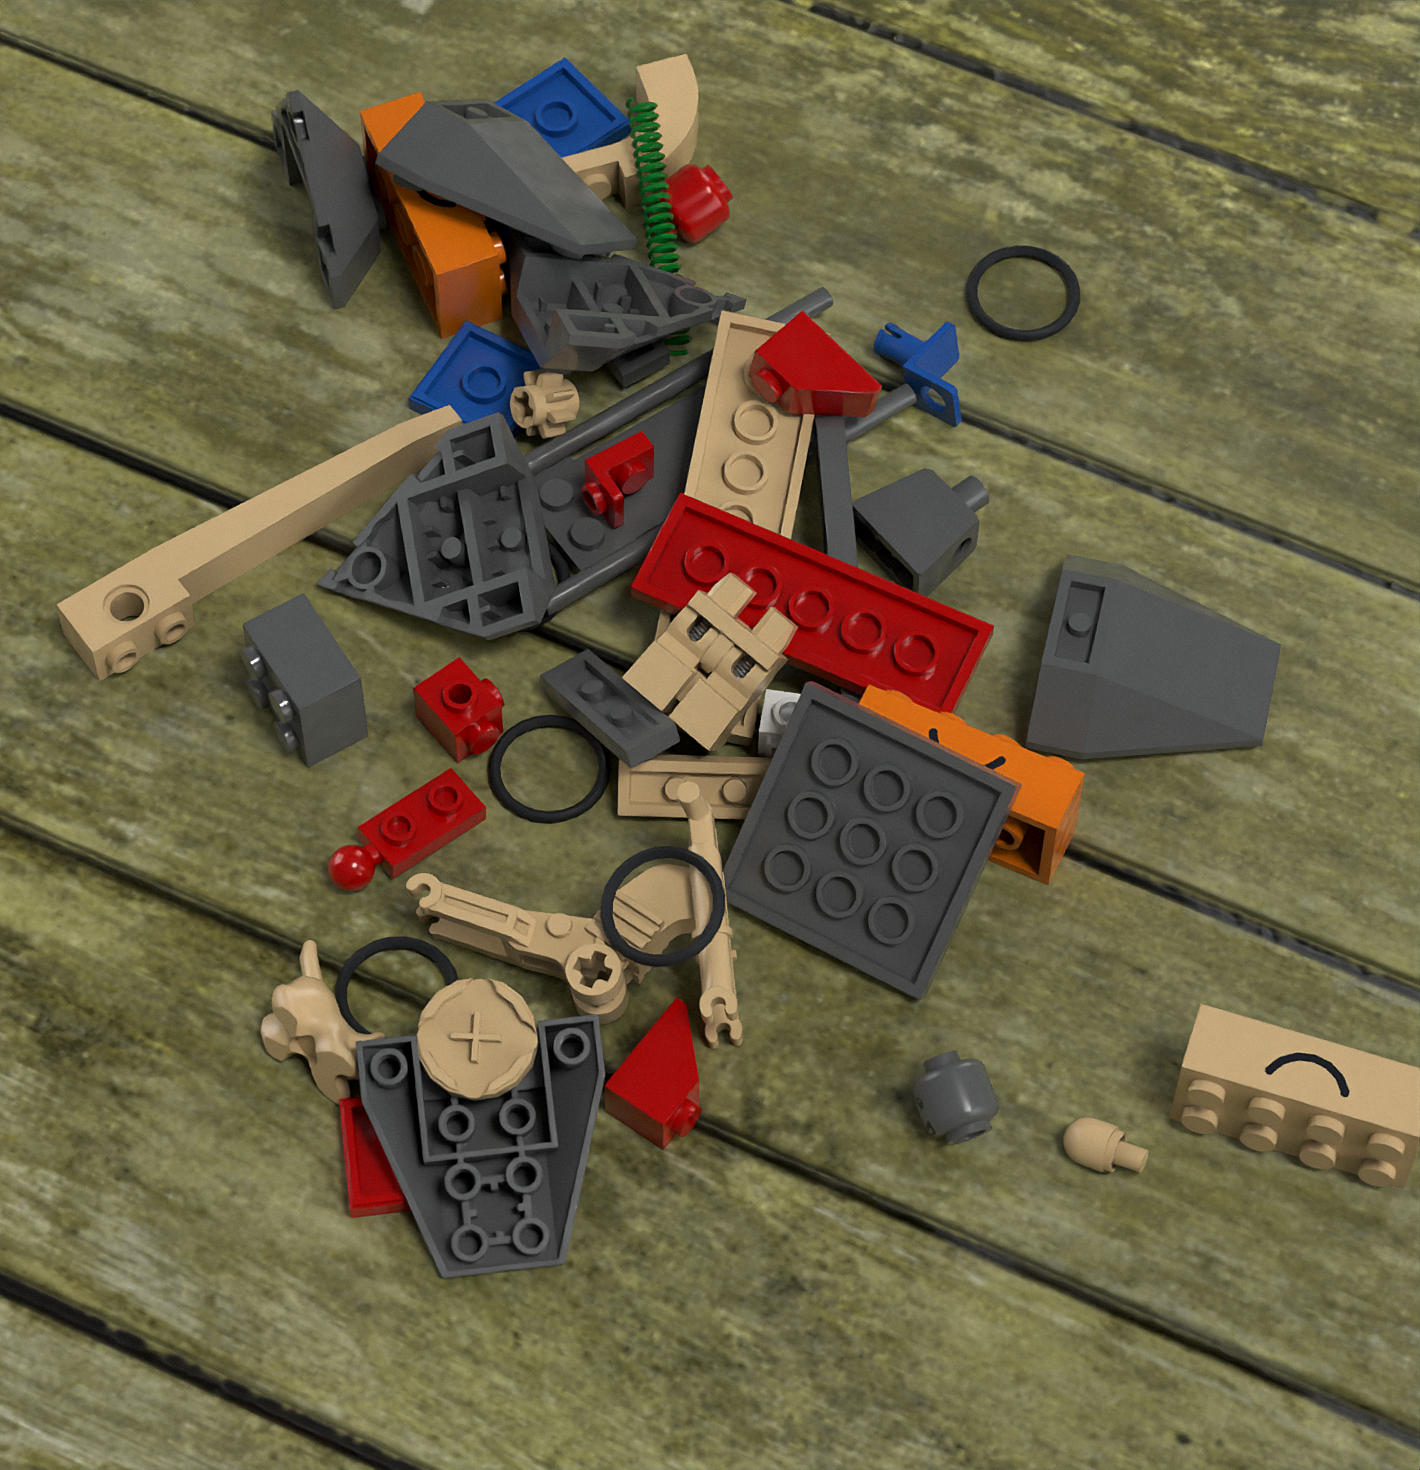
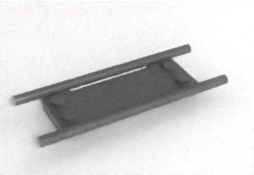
M821 287L764 320L787 324L802 310L812 318L832 307L833 300L827 289ZM713 349L523 456L537 483L547 541L558 549L568 563V567L574 573L573 576L556 585L544 615L549 616L645 560L680 492L684 494L706 385L579 458L573 460L570 455L707 378ZM903 384L879 398L874 411L867 417L843 416L846 443L915 404L917 399L912 388L908 384ZM815 415L814 418H819V417H836V416H831V415ZM814 422L805 467L816 461ZM643 431L654 446V477L648 480L638 491L631 494L623 493L624 524L613 529L602 514L596 516L591 512L583 498L581 487L585 485V460Z

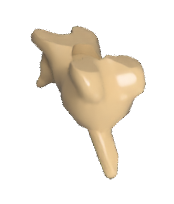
M308 940L303 944L299 957L302 976L293 980L288 985L276 986L272 993L271 1001L273 1013L263 1018L261 1035L267 1052L281 1062L294 1054L304 1056L310 1064L311 1072L318 1088L328 1099L339 1104V1099L350 1097L348 1081L350 1079L360 1081L356 1041L385 1038V1035L382 1032L372 1034L357 1033L348 1025L341 1016L333 992L322 979L317 956V945L313 940Z

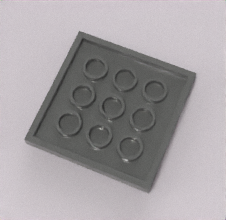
M807 682L722 871L725 880L726 900L728 903L921 1000L926 997L1022 784L816 682Z

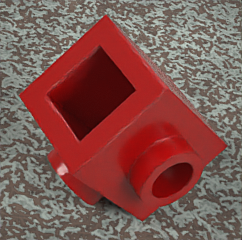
M460 657L413 687L416 717L457 764L472 753L481 754L487 751L503 733L502 708L505 704L502 695L489 679L484 678L480 680Z

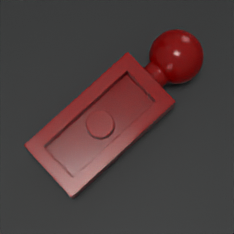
M450 768L358 826V840L364 847L345 845L337 849L329 860V876L338 888L350 892L365 888L372 881L375 867L379 864L394 879L486 820V806L455 771Z

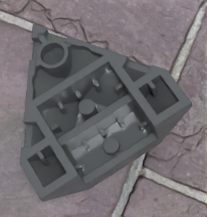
M296 90L288 92L286 98H283L277 104L276 110L271 112L274 142L289 186L304 182L312 204L319 269L334 310L346 306L381 253L379 230L387 228V221L379 196L372 197L370 189L372 186L366 160L361 154L359 144L304 94Z
M511 231L509 239L511 315L540 368L558 374H569L573 370L593 372L625 353L688 328L720 318L722 310L734 313L745 308L747 300L745 298L728 292L724 296H714L705 289L695 287L696 281L617 254H613L610 259L596 258L587 254L583 255L582 259H573L554 251L551 248V243L532 235Z
M497 412L449 429L434 446L439 451L417 477L411 473L353 541L357 546L336 571L330 568L317 583L321 588L487 640H492L541 623L556 586L537 483L504 416Z

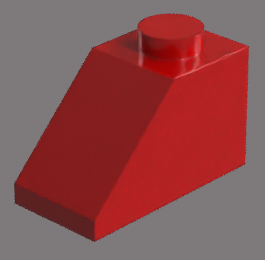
M803 310L755 350L748 375L752 379L753 386L765 400L778 403L787 413L867 417L874 411L882 389V385Z
M677 997L604 1085L605 1112L662 1150L667 1147L676 1134L680 1137L687 1135L697 1122L702 1111V1107L699 1106V1076L686 1003Z

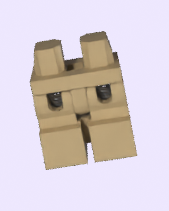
M728 573L708 593L698 590L657 641H653L622 677L659 710L671 713L669 718L708 751L719 752L732 735L731 731L787 662L788 659L782 653L788 647L798 629L792 621L773 607L767 611L754 629H751L739 619V614L757 593L733 573ZM702 668V669H703L705 672H707L710 676L707 677V676H706L701 670H699V669Z

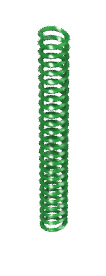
M631 96L625 105L630 109L627 113L628 118L631 119L628 125L633 129L630 133L631 138L634 139L631 145L632 148L636 149L633 157L637 159L634 166L638 169L636 177L640 179L637 186L641 189L639 197L643 200L640 204L641 208L644 209L642 218L646 220L643 224V227L647 230L644 236L649 240L646 247L650 250L648 258L652 260L649 266L655 267V263L666 264L658 267V269L676 273L682 268L679 264L674 263L678 261L680 256L671 252L676 251L679 246L669 242L674 241L677 235L667 233L673 231L676 226L672 223H665L671 221L674 215L663 213L670 210L673 206L667 202L659 203L658 199L661 197L670 199L671 195L666 192L657 193L670 187L669 184L662 182L668 177L666 173L661 172L667 165L659 162L665 157V154L658 152L664 145L656 142L660 140L662 134L654 132L661 127L659 123L653 122L659 117V114L652 112L658 105L654 102H643L632 107L631 102L634 99ZM633 112L641 113L636 116L632 115ZM634 122L643 123L636 127L634 126ZM636 132L644 133L638 137L635 135ZM637 142L646 143L639 147L637 146ZM639 152L648 153L641 157L638 155ZM640 162L649 163L642 167L640 166ZM642 172L651 173L644 177L641 176ZM643 182L653 183L646 187L642 185ZM645 192L655 193L647 197L644 196ZM647 202H649V203H657V204H653V205H651V206H649V207H646V205H645ZM648 212H650V213H659V214H655V215H653V216H651V217H648V216H647V213H648ZM650 222H651V223H661V224H657V225H655V226H653V227H649V225H648ZM650 233H663L650 237ZM653 242H654V243H666V244L658 245V246H656V247H652V246H651V244H652ZM654 253L664 254V255H660V256H658V257H656V258L653 257V254H654ZM691 328L673 334L680 336L670 339L663 338L661 340L666 346L687 344L692 338L681 334L687 333ZM687 349L669 350L670 355L688 354Z

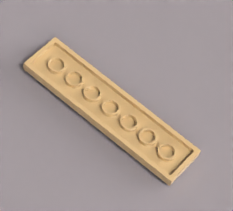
M722 310L684 494L791 539L815 415L787 413L778 403L765 400L753 386L752 379L748 376L755 350L786 324ZM660 609L655 641L666 631L676 615ZM702 668L699 669V670H701L707 677L710 676V675H709L707 672H705ZM761 695L752 703L731 731L732 735L726 742L750 747ZM661 711L669 718L671 713ZM675 723L678 732L687 733Z

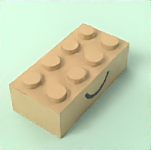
M1200 1004L1181 1066L1169 1119L1181 1122L1184 1127L1196 1133L1213 1134L1216 1132L1239 1139L1242 1144L1256 1151L1270 1152L1276 1150L1299 1157L1304 1164L1316 1169L1336 1168L1358 1175L1362 1181L1373 1186L1390 1187L1393 1185L1404 1189L1420 1145V1068Z

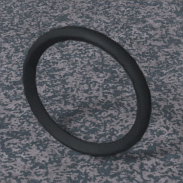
M1016 245L989 253L977 263L971 271L966 285V298L971 312L987 330L1015 341H1033L1054 335L1070 323L1076 315L1080 304V286L1071 267L1059 256L1042 248ZM1030 256L1041 259L1054 266L1065 278L1069 288L1067 308L1057 320L1039 329L1016 330L1005 327L990 318L980 305L977 296L978 284L984 272L994 263L1009 257Z
M552 714L535 716L520 721L509 728L497 741L491 753L488 767L490 783L495 795L503 805L520 817L543 823L564 822L578 817L591 809L602 797L609 783L611 773L610 756L605 745L577 720L567 716ZM554 726L574 731L585 738L596 753L599 764L597 781L592 791L574 806L555 811L535 810L518 802L505 788L500 769L505 751L517 737L538 727Z
M658 846L646 849L626 859L613 872L607 882L601 898L600 918L603 930L611 945L622 956L637 964L651 967H666L686 962L711 943L720 929L725 913V892L716 870L702 856L688 849L675 846ZM666 858L685 861L695 866L710 884L713 896V910L704 931L690 945L669 954H650L631 947L621 938L613 919V902L622 881L635 868L649 861Z
M406 936L387 937L363 946L346 961L336 982L335 999L341 1016L357 1033L372 1034V1032L366 1030L355 1020L347 1002V988L350 978L356 968L370 956L388 949L405 948L418 951L430 957L438 964L445 975L447 984L450 985L459 980L456 969L448 957L437 947L421 939Z

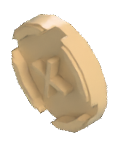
M469 978L457 980L438 991L423 1009L418 1024L417 1044L419 1059L430 1078L451 1095L474 1101L499 1097L518 1086L533 1067L539 1046L536 1019L523 997L504 982L492 979L474 980Z

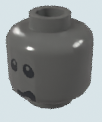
M950 1051L932 1057L923 1063L926 1073L913 1082L912 1095L927 1134L934 1138H945L947 1145H955L989 1132L992 1129L990 1120L997 1115L999 1102L982 1061L970 1058L960 1060L957 1051Z

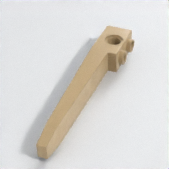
M448 405L402 422L156 546L56 604L64 636L99 682L113 673H122L129 670L142 656L163 644L167 645L178 641L187 633L188 629L196 625L192 607L193 603L405 480L411 473L415 474L424 468L439 451L434 447L449 429L462 425V419ZM129 616L138 617L132 621H121L123 618Z

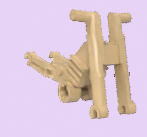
M686 781L679 785L676 794L688 818L690 841L687 849L702 856L714 867L722 881L725 892V913L720 929L712 942L696 955V963L700 968L702 996L699 1003L703 1021L706 1023L705 1035L710 1048L716 1049L719 1046L718 1033L724 1029L730 1031V1039L733 1045L740 1046L743 1042V1029L738 1018L739 1008L733 962L737 960L736 950H731L730 938H733V930L729 927L725 880L718 850L714 813L711 806L706 802L699 786L695 782ZM661 864L651 867L619 890L617 889L613 902L615 927L621 938L631 947L650 954H662L661 952L667 948L669 942L681 934L691 933L692 942H694L709 923L713 910V896L710 884L705 876L691 864H689V868L673 864ZM429 873L416 874L406 883L408 893L412 897L419 895L424 890L430 891L427 897L421 898L416 914L421 923H426L435 916L440 918L437 923L431 924L429 928L433 940H442L527 970L562 979L570 987L575 1007L580 1016L598 1014L600 1024L613 1022L625 1012L629 1000L627 984L632 979L640 984L646 972H649L652 968L651 966L637 964L629 960L611 945L603 930L600 918L601 910L597 911L594 919L569 916L564 913L552 914L522 910L519 907L442 883Z

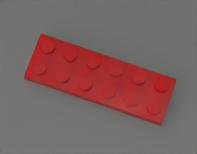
M681 492L631 585L632 597L677 616L688 605L698 590L708 593L728 573H733L757 593L738 616L751 629H754L771 607L777 609L798 627L788 647L782 653L788 659L787 664L862 696L868 685L884 691L895 690L908 696L913 703L937 713H955L993 636L994 625Z

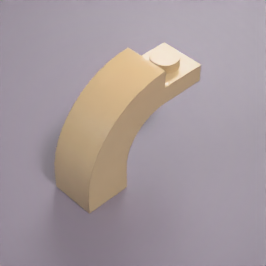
M687 54L636 67V100L638 104L654 102L658 105L652 112L659 114V117L653 122L659 123L661 127L654 132L662 134L660 140L656 142L664 145L658 152L665 154V157L659 162L667 165L661 172L666 173L668 177L684 165L690 163L698 139V86ZM636 132V133H635V135H636L637 137H638L639 135H641V134H644V133H640V132ZM631 136L612 145L562 157L600 200L607 196L619 194L625 210L639 206L643 201L639 197L641 189L638 188L637 184L640 179L636 177L638 169L635 168L634 164L637 159L633 157L636 149L632 148L631 144L634 139ZM637 142L638 147L643 144H646L642 142ZM639 152V153H638V155H639L640 157L643 156L644 154H648V153H643V152ZM640 162V166H641V167L644 166V165H646V164H649V163ZM642 172L641 176L644 177L651 173ZM643 182L642 185L646 187L653 183ZM645 192L644 196L647 197L653 193Z

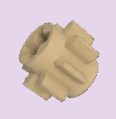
M546 369L524 372L526 385L514 387L510 398L511 414L515 422L520 427L526 428L528 436L541 434L542 438L545 439L565 433L564 422L575 420L579 410V396L573 383L563 379V374L548 372Z

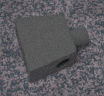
M922 469L852 503L856 542L897 585L928 597L976 548L980 521L975 512L989 503V495L984 485L974 476H968L950 488L933 470Z

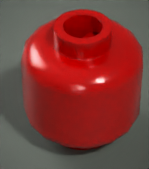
M695 164L684 165L663 181L669 184L670 187L667 190L663 189L657 192H666L671 195L670 199L665 197L658 198L659 203L667 202L673 206L667 212H663L674 215L671 221L665 223H672L676 227L673 231L667 233H674L687 243H698L726 222L730 216L728 202L733 199V196L722 179L709 165L702 169Z

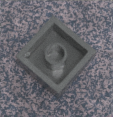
M304 593L243 623L246 648L240 650V654L251 675L250 678L245 680L247 689L256 706L260 710L268 707L277 721L273 722L275 732L288 753L297 750L309 768L368 737L361 677Z

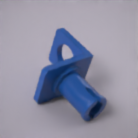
M947 321L924 342L900 329L894 323H887L885 325L886 331L881 329L875 338V354L902 366L905 384H908L916 395L917 402L913 404L914 406L956 427L962 421L958 390L952 384L941 379L959 359L956 326ZM931 388L936 391L944 400L946 407L936 403L927 392Z

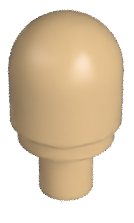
M1091 1117L1079 1118L1072 1122L1066 1129L1063 1138L1064 1149L1071 1160L1102 1173L1105 1170L1113 1173L1118 1165L1141 1173L1146 1165L1149 1150L1127 1143L1126 1132L1120 1131L1118 1126Z

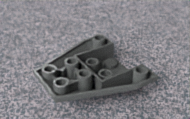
M487 99L426 101L379 152L375 162L378 166L393 173L392 180L404 188L414 191H429L504 223L519 232L551 243V248L554 251L569 258L582 259L583 255L586 254L610 256L611 252L633 250L638 240L528 121Z
M1067 554L1061 572L1041 662L1025 748L1077 759H1093L1262 746L1281 644L1124 565Z
M598 1014L538 1021L539 1046L534 1064L520 1084L499 1097L475 1101L451 1095L430 1078L419 1059L417 1034L356 1041L362 1104L442 1279L565 1265L605 1079Z

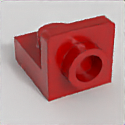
M640 431L585 460V485L581 487L583 498L591 512L596 516L602 514L613 529L624 524L623 493L631 494L638 491L648 480L654 477V446L644 432Z

